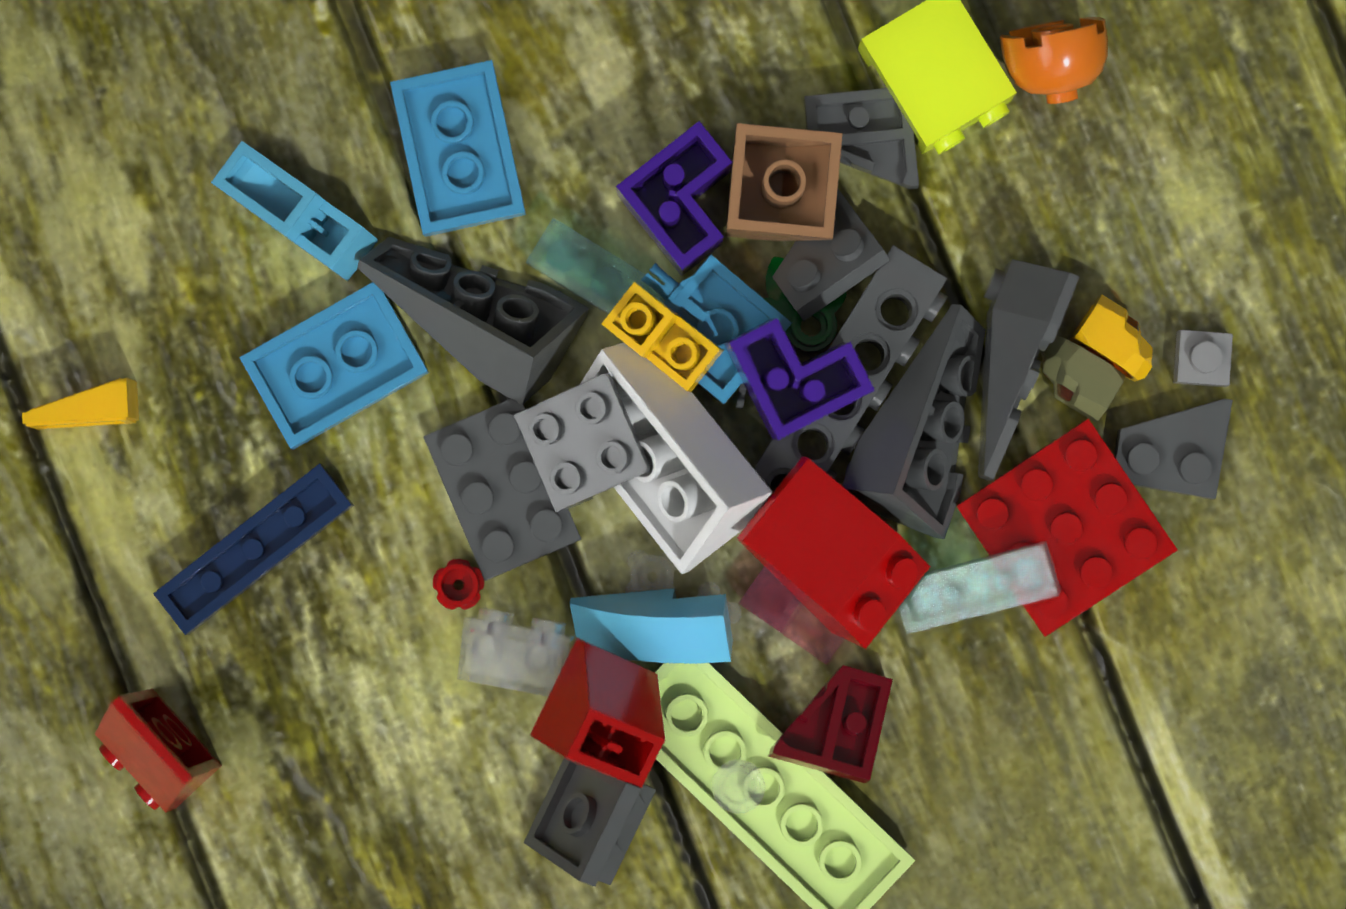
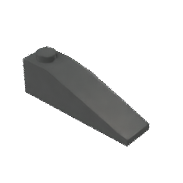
M392 237L385 239L359 259L358 269L472 375L482 383L521 405L526 403L551 380L589 311V308L544 283L529 279L525 287L497 278L499 271L497 269L482 265L480 272L459 267L452 264L448 254Z
M1012 259L1005 266L1004 271L995 268L984 294V298L992 300L986 319L978 466L979 478L989 481L994 479L1021 416V410L1017 409L1020 400H1026L1039 376L1041 361L1037 360L1040 350L1045 351L1049 343H1053L1078 282L1079 276Z
M951 305L857 443L851 462L846 468L845 479L842 484L847 491L875 514L938 539H945L961 493L964 474L955 473L959 443L969 442L971 426L964 425V410L966 397L972 396L977 389L985 329L962 305Z

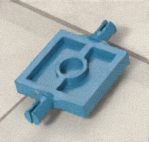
M712 255L707 257L692 276L680 283L675 281L655 263L649 271L660 279L664 285L659 283L649 273H646L641 281H644L665 299L663 303L724 350L698 384L722 404H725L743 381L724 343L770 319L778 318L784 332L792 322Z

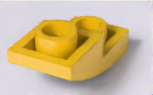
M633 282L601 323L641 357L648 359L688 392H692L724 351L636 282Z

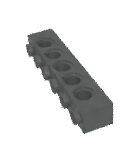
M894 245L887 254L890 261L877 270L829 347L830 349L842 342H851L853 348L860 343L875 345L881 353V363L874 370H865L875 391L855 400L852 411L846 415L830 413L780 440L772 439L754 468L768 487L773 478L779 475H788L801 459L802 455L798 451L797 441L799 436L806 431H816L824 437L827 446L826 452L822 458L812 461L835 480L837 473L829 468L840 451L849 456L865 431L863 427L857 424L868 406L877 411L889 393L893 384L885 380L886 376L895 362L904 367L920 342V339L912 334L922 318L932 322L948 297V295L940 291L947 278ZM898 299L907 306L909 316L905 324L894 326L888 324L883 319L881 305L885 300Z

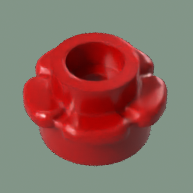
M453 559L447 563L445 568L442 567L436 571L433 577V588L438 592L437 600L445 608L454 610L457 607H461V609L466 610L475 606L481 599L480 590L484 588L485 580L480 569L471 567L469 561ZM456 580L463 581L464 587L461 590L455 589L454 582Z

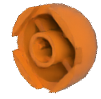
M1101 17L1079 18L1081 26L1079 28H1074L1071 23L1064 24V20L1052 21L1009 31V35H1001V50L1007 73L1014 83L1026 92L1046 95L1047 104L1064 103L1078 99L1077 89L1092 84L1104 69L1108 57V37L1105 19Z

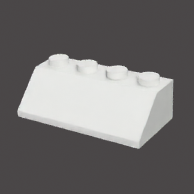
M625 343L603 348L580 384L602 374L611 375L650 465L648 472L614 488L681 574L687 573L742 531L760 510L772 491L692 392L686 391L648 359L641 357Z

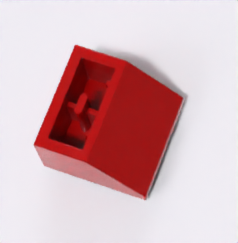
M577 638L530 736L569 760L642 788L665 741L658 675L643 666Z

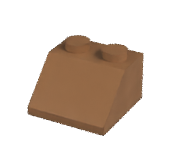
M737 123L734 137L725 237L767 241L832 240L843 133Z

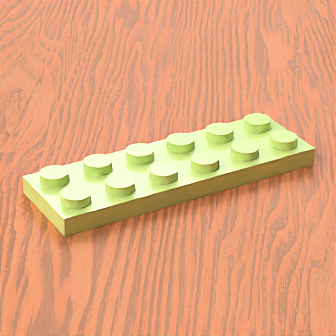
M663 663L655 671L658 675L665 741L656 760L812 909H870L915 862V859L824 772L768 757L770 748L783 733L710 663Z

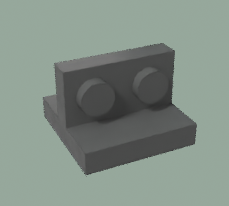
M564 757L523 843L580 882L594 887L598 881L611 885L656 790L646 783L643 784L642 788H639Z

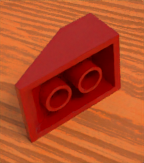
M805 456L801 457L737 537L831 633L864 649L870 645L931 567L898 532Z
M153 688L118 696L109 705L95 732V735L103 743L99 750L104 758L119 771L125 767L138 782L134 789L139 797L152 809L156 810L158 807H161L165 813L177 808L222 766Z

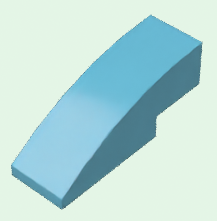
M243 141L240 142L211 182L347 282L357 270L359 259L370 252L378 241L375 236Z
M675 588L570 599L576 639H582L624 659L656 663L690 664L731 662L733 637L726 594L676 598Z

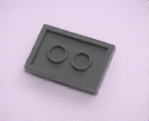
M512 399L423 436L485 581L582 540L570 510L566 509L555 512L514 417L515 414L526 410L525 405H521Z

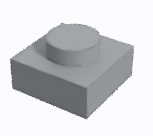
M1191 330L1177 331L1173 383L1215 387L1229 386L1233 334Z

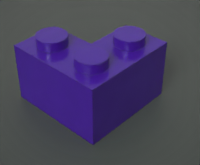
M700 121L616 186L617 196L681 276L685 275L723 245L724 237L695 200L731 172L732 161Z
M778 318L770 319L724 343L772 439L780 440L875 391L851 342H842L800 363Z

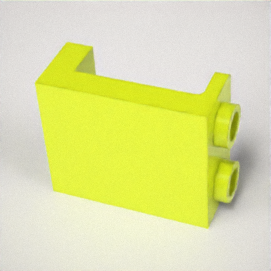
M926 0L862 38L858 47V51L867 66L873 65L918 138L919 143L917 146L922 154L935 148L938 155L962 142L965 137L961 131L979 121L982 127L985 128L1000 120L1010 112L1006 104L1011 102L1017 93L961 0Z

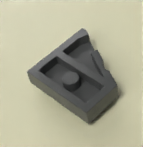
M887 88L804 97L807 130L843 133L840 163L908 189L918 188L919 180L914 132Z
M837 189L833 239L796 241L772 277L804 322L885 265L890 259L839 189Z
M1218 400L1120 429L1117 432L1114 457L1134 486L1211 500L1216 499L1233 400Z

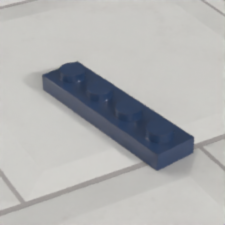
M318 464L153 594L185 635H189L352 508L354 504L322 464Z

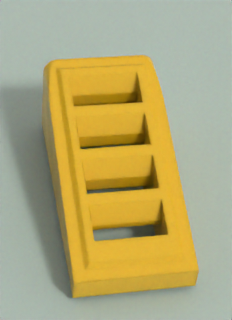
M128 377L119 378L35 407L22 413V424L37 430L134 424L136 421H139L137 382Z

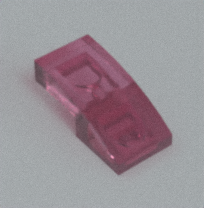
M765 566L739 602L741 606L827 666L846 640L831 633Z

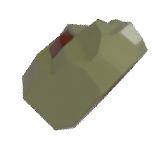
M1060 336L1055 337L1053 343H1049L1045 351L1041 350L1043 359L1042 372L1053 384L1054 397L1093 422L1099 421L1123 384L1125 375L1113 365L1083 347Z

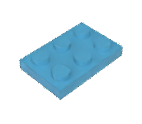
M492 60L390 82L424 237L526 215Z
M373 282L239 357L287 444L293 450L430 373L388 297Z

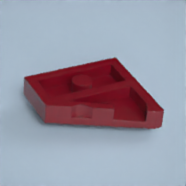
M842 665L770 748L768 757L861 783L869 782L893 679Z

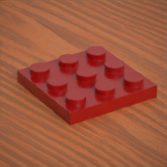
M1089 418L956 505L1044 637L1178 551Z

